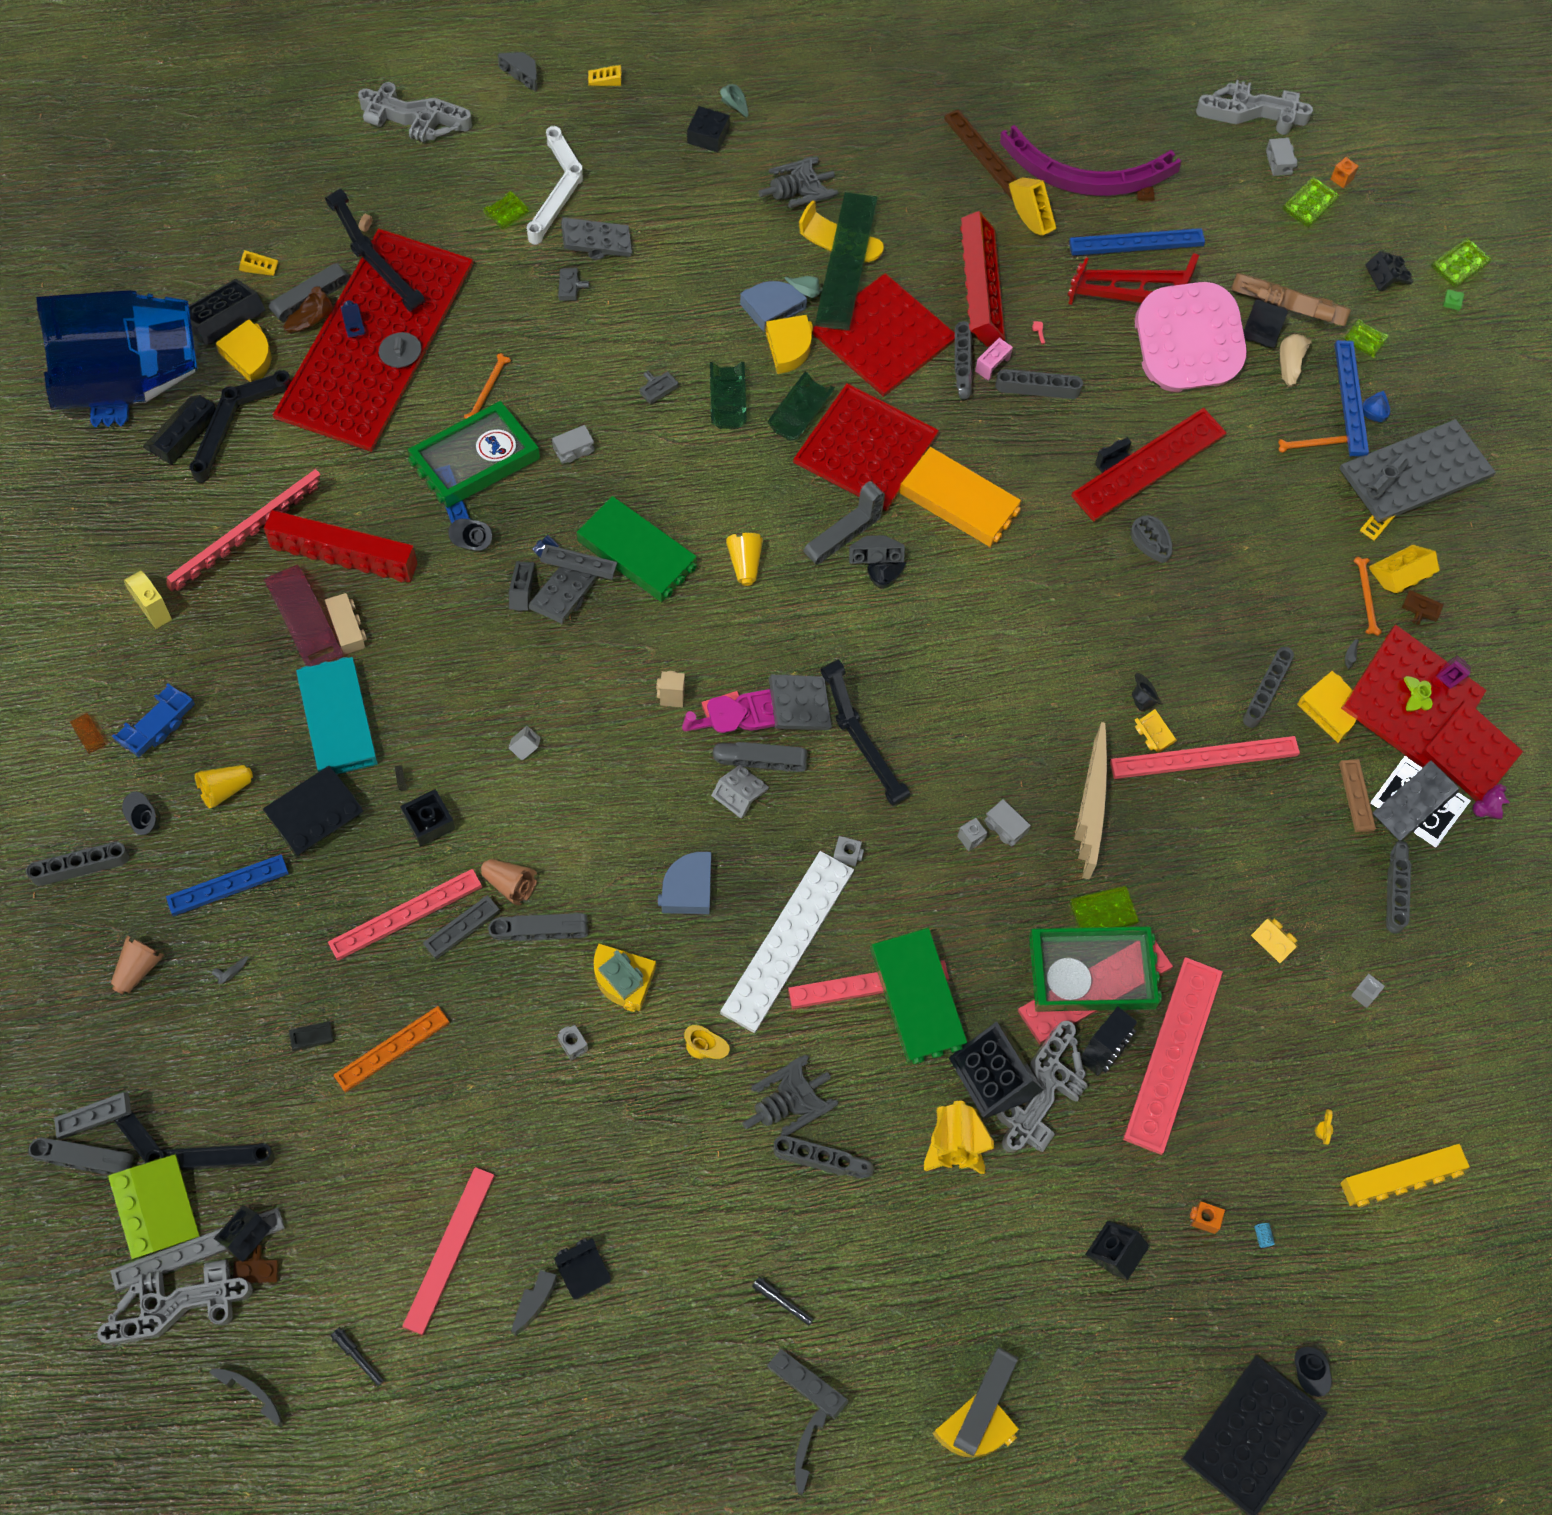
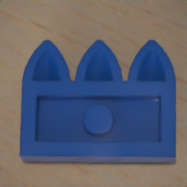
M128 402L91 404V424L95 428L101 422H104L107 427L111 426L113 422H117L120 427L129 420L130 406Z

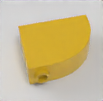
M1022 177L1009 183L1016 210L1022 221L1032 232L1038 235H1045L1057 229L1044 180Z
M807 315L766 321L765 332L777 374L797 369L808 358L811 349L813 326L812 322L808 321Z
M248 319L216 342L219 354L249 382L261 379L267 373L271 365V352L266 336L257 323L254 324Z
M1333 671L1307 691L1297 704L1337 743L1346 737L1356 721V718L1341 709L1352 690L1343 681L1342 677Z
M598 944L594 955V973L599 989L609 1000L624 1006V1009L635 1012V1010L641 1011L656 970V961L618 950L621 954L625 953L631 961L629 964L634 969L638 968L644 976L642 978L643 986L623 1000L598 970L600 966L614 956V952L618 949Z
M975 1396L933 1432V1435L945 1448L964 1457H981L994 1452L1004 1443L1008 1446L1017 1438L1015 1433L1019 1429L998 1404L974 1456L954 1447L953 1444Z

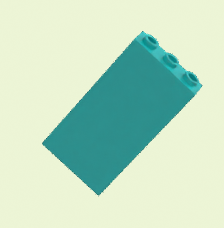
M343 657L336 661L322 662L319 665L304 666L301 669H297L296 673L318 772L330 766L337 775L378 765L353 657Z

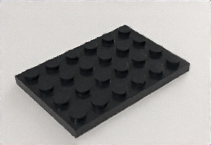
M1256 1355L1181 1458V1461L1245 1514L1258 1515L1328 1412Z

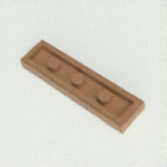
M1341 760L1339 766L1355 833L1375 831L1376 827L1360 760Z

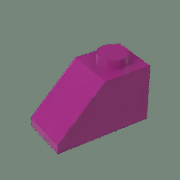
M1456 655L1445 664L1436 677L1451 689L1471 673V667L1464 659Z

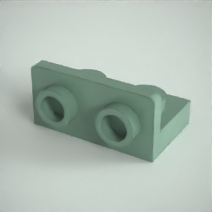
M616 950L614 956L600 966L598 970L625 1000L643 986L642 978L644 976L638 968L634 969L629 964L631 961L625 953L621 954Z

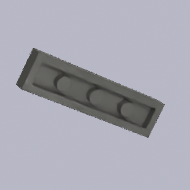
M545 544L540 562L611 580L617 567V562L547 544Z
M487 895L425 940L423 945L436 960L500 913V909Z
M123 1092L55 1117L56 1138L63 1139L131 1114L129 1093Z
M782 1349L779 1350L767 1365L770 1371L834 1420L848 1404V1400Z

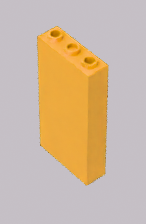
M929 447L901 483L900 487L901 495L989 547L994 542L998 543L1002 537V531L1010 527L1011 519L1013 517L1016 518L1021 511V500L932 447Z

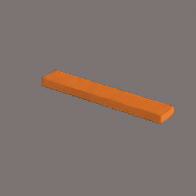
M437 1006L333 1076L346 1093L449 1025L450 1022L439 1006Z

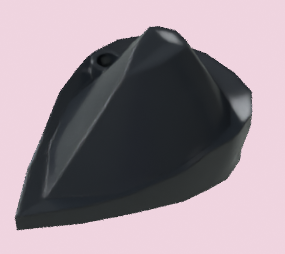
M907 562L870 563L867 567L869 577L878 588H888L898 579Z

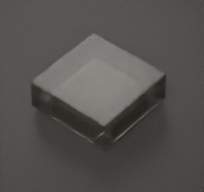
M402 765L395 766L398 788L400 791H406L407 786Z

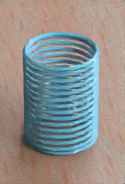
M1269 1223L1254 1226L1261 1248L1275 1244Z

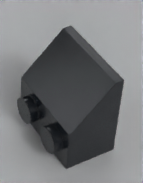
M1107 1221L1085 1255L1112 1275L1128 1280L1150 1245L1138 1231Z

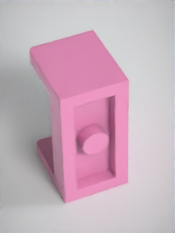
M998 338L978 358L975 372L990 380L993 370L1004 359L1008 361L1011 358L1013 347Z

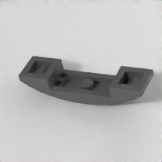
M213 1368L210 1370L209 1373L229 1388L235 1382H238L266 1404L260 1411L263 1415L280 1428L284 1425L280 1412L274 1402L255 1383L232 1371Z
M821 1409L815 1413L805 1428L796 1453L794 1476L797 1494L800 1496L803 1495L810 1472L801 1469L813 1428L822 1430L827 1415Z

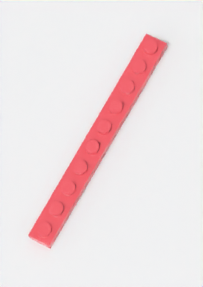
M1295 736L1115 758L1110 760L1113 778L1120 779L1295 757L1300 752Z

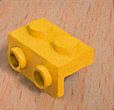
M1156 709L1140 720L1138 718L1135 719L1137 723L1135 728L1140 735L1144 734L1148 740L1145 743L1151 751L1155 749L1157 753H1160L1177 741Z
M1268 918L1251 936L1279 963H1282L1298 947L1296 944L1298 940L1291 933L1286 934L1281 929L1283 927L1282 924L1275 918L1273 920Z

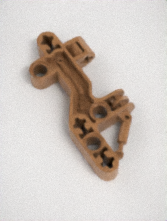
M1236 273L1231 288L1233 291L1262 299L1266 303L1270 302L1271 304L1341 326H1346L1352 310L1335 304L1331 300L1302 294L1287 287L1242 273Z

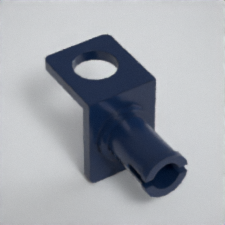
M351 300L344 302L343 306H341L347 336L364 335L365 330L358 304H354ZM353 328L360 329L357 332H351V329Z

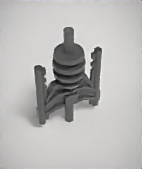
M815 156L770 168L769 173L774 175L779 174V172L784 173V171L792 172L791 174L771 180L769 188L759 190L758 193L760 197L772 194L775 199H786L798 193L803 195V198L789 201L788 206L792 208L810 203L812 200L818 201L832 198L838 195V191L828 190L820 183L822 180L833 178L835 174L833 171L816 175L812 165L817 164L819 158Z
M803 1055L751 1086V1090L759 1093L764 1090V1087L768 1088L770 1083L775 1084L782 1079L777 1088L779 1093H772L770 1098L765 1097L762 1099V1103L758 1102L755 1105L757 1114L742 1122L743 1127L747 1130L760 1121L765 1126H770L773 1122L781 1121V1117L785 1118L788 1116V1111H792L794 1115L804 1114L797 1119V1122H791L790 1126L786 1125L782 1128L780 1135L788 1136L819 1116L829 1112L838 1105V1101L829 1099L824 1102L813 1092V1089L831 1079L829 1073L825 1072L808 1083L803 1077L802 1067L808 1064L809 1057L808 1055Z

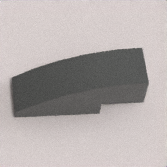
M540 1270L534 1290H524L511 1329L512 1335H519L539 1315L553 1292L557 1282V1275Z

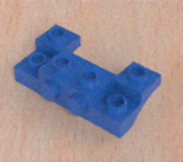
M169 683L166 684L167 687L159 695H154L159 703L134 725L135 729L125 723L124 728L116 735H112L115 741L126 750H130L138 758L151 746L155 748L158 744L163 743L172 731L179 728L183 722L181 718L195 705L193 699L185 693L178 691Z

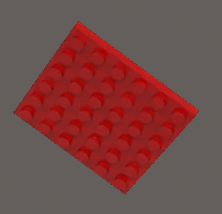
M886 273L814 326L811 332L883 397L955 342V332Z
M846 383L794 457L793 463L860 497L862 487L867 482L872 481L885 493L883 510L887 511L900 492L901 483L929 449L939 430Z
M1395 624L1341 709L1423 768L1431 761L1422 753L1425 747L1464 701L1467 700L1476 708L1487 690L1468 676L1450 689L1436 677L1447 661ZM1404 677H1413L1420 682L1428 681L1431 684V695L1429 698H1431L1433 705L1429 710L1426 711L1420 708L1416 711H1406L1407 702L1412 695L1404 681Z

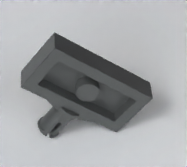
M577 268L560 269L559 301L577 300L579 288H589V281L578 280Z
M647 371L643 376L649 382L640 388L639 391L645 400L652 404L678 388V382L669 372L654 377L650 371Z

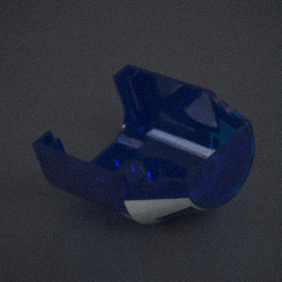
M132 290L36 297L47 362V372H44L45 387L51 411L146 403L197 371L187 300L165 297L164 299L154 298L153 294L148 293L147 296L138 295L137 291Z

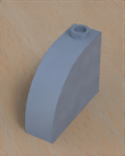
M778 281L760 283L744 290L740 295V305L763 332L766 331V321L793 317L805 310L807 298L804 294L799 292L794 286Z
M711 852L687 854L670 866L663 880L662 894H658V906H662V913L709 914Z

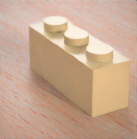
M347 593L325 599L343 654L346 655L364 649V641L367 638L364 630H360L358 627L361 625L358 614L354 615L353 610L356 609L353 599H348Z

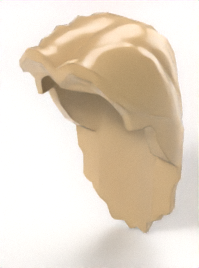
M1292 334L1281 342L1280 367L1282 379L1287 386L1296 384V380L1301 373L1302 358L1312 342L1310 338L1304 335Z

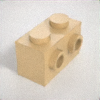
M662 671L661 678H657L656 686L657 698H660V706L683 708L685 693L684 673Z

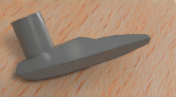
M1358 639L1354 640L1346 652L1345 664L1348 669L1356 661Z
M249 957L242 958L225 972L215 968L212 975L219 979L218 984L227 982L241 970Z

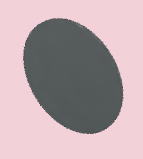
M404 332L386 337L379 347L381 360L391 367L408 366L415 362L421 353L419 340L414 335Z

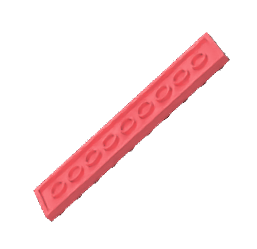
M316 469L310 472L167 576L168 589L171 592L175 589L177 591L181 590L186 585L185 582L188 579H196L201 574L200 571L203 568H211L216 563L215 560L220 556L224 558L231 552L229 549L234 546H241L246 541L245 538L247 536L256 535L260 531L259 528L266 524L271 510L286 513L289 510L288 506L292 503L296 505L304 499L303 495L315 492L318 489L320 473Z
M1184 958L1123 1140L1160 1155L1164 1153L1223 971L1189 958Z

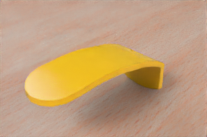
M813 200L808 204L800 218V234L831 252L861 262L874 261L883 254L884 246L879 239L848 230L827 220L816 212V204Z

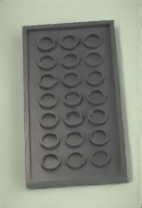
M1456 419L1371 452L1368 456L1364 455L1341 464L1339 468L1378 523L1491 478L1496 473ZM1396 454L1405 455L1409 465L1394 480L1393 484L1379 498H1372L1368 495L1367 486L1381 472L1383 467Z

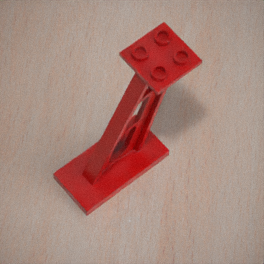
M1192 254L1186 270H1086L1089 260L1086 257L1083 263H1079L1076 271L1078 274L1072 278L1071 287L1068 292L1070 297L1068 304L1072 305L1076 294L1142 303L1153 292L1143 289L1146 283H1172L1174 286L1189 284L1200 255ZM1086 281H1111L1112 283L1110 286L1086 284ZM1119 281L1141 283L1138 289L1114 286Z

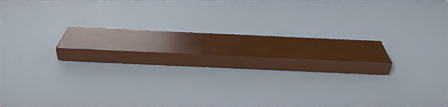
M959 109L946 114L944 120L1013 201L1009 183L1018 180Z

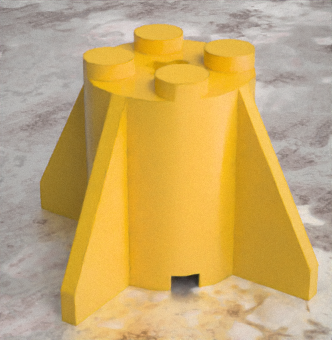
M955 1101L953 1105L937 1108V1124L924 1161L925 1171L941 1166L952 1168L953 1164L959 1165V1169L970 1167L980 1174H985V1164L981 1153L994 1149V1141L979 1117L977 1109L966 1105L964 1101Z

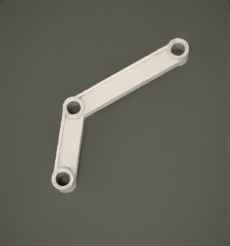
M551 126L546 130L547 145L553 151L565 173L532 222L527 224L528 241L532 244L542 242L543 236L578 184L583 181L582 165L576 159L561 134V129L557 126Z

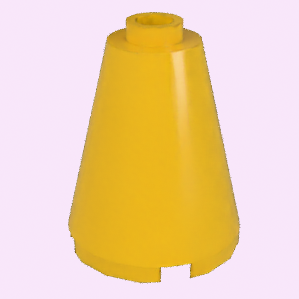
M742 533L741 537L733 534L726 538V544L737 580L743 586L752 585L757 578L763 538L760 534Z
M245 765L195 773L197 789H201L202 794L200 796L209 809L215 808L250 784L251 778H253L251 769L249 767L246 768Z

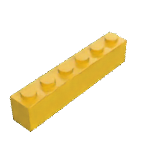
M1460 1144L1347 1177L1340 1184L1349 1205H1357L1359 1208L1370 1204L1369 1201L1373 1199L1379 1202L1388 1199V1195L1393 1193L1399 1196L1407 1193V1189L1413 1187L1415 1190L1422 1189L1429 1182L1439 1184L1446 1181L1445 1178L1452 1176L1453 1179L1465 1175L1464 1171L1470 1166Z

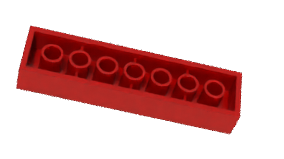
M977 211L961 218L962 226H960L963 234L964 272L967 279L965 285L968 290L966 298L969 303L968 315L970 317L969 329L977 336L980 342H983L988 347L998 338L1004 341L1005 331L995 229L984 215Z
M271 510L264 526L267 540L272 549L287 551L293 555L306 556L312 560H322L328 564L342 565L347 569L354 568L363 573L370 572L383 578L390 577L399 582L405 581L410 583L418 565L414 546L274 510Z

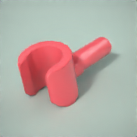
M1033 321L1032 331L1038 332L1040 342L1043 345L1045 344L1043 322Z

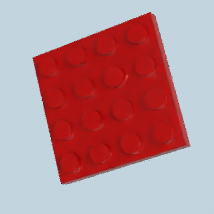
M1467 700L1460 705L1422 751L1427 758L1475 801H1481L1487 791L1497 785L1523 752Z

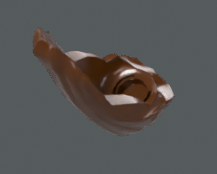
M320 286L312 288L308 294L309 296L301 304L300 309L288 316L286 323L283 325L284 331L288 333L300 332L316 325L331 314L333 309L332 303Z

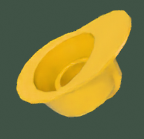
M691 1025L684 1032L686 1049L695 1058L721 1059L726 1057L730 1051L728 1043L723 1038L710 1032L703 1026Z

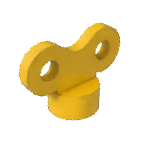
M1330 1109L1326 1110L1324 1121L1320 1122L1315 1128V1134L1318 1138L1323 1139V1144L1325 1145L1329 1144L1333 1134V1127L1331 1125L1332 1110Z

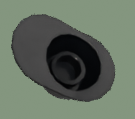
M458 519L450 525L449 538L458 547L478 551L486 549L490 545L492 531L484 522Z
M1136 673L1137 685L1132 692V697L1137 708L1143 711L1151 709L1157 703L1162 704L1152 683L1142 674Z
M131 792L125 797L122 811L136 834L146 835L152 830L160 828V812L143 793Z
M1317 1345L1301 1347L1294 1356L1300 1386L1311 1396H1324L1332 1387L1329 1357L1322 1349L1317 1348Z

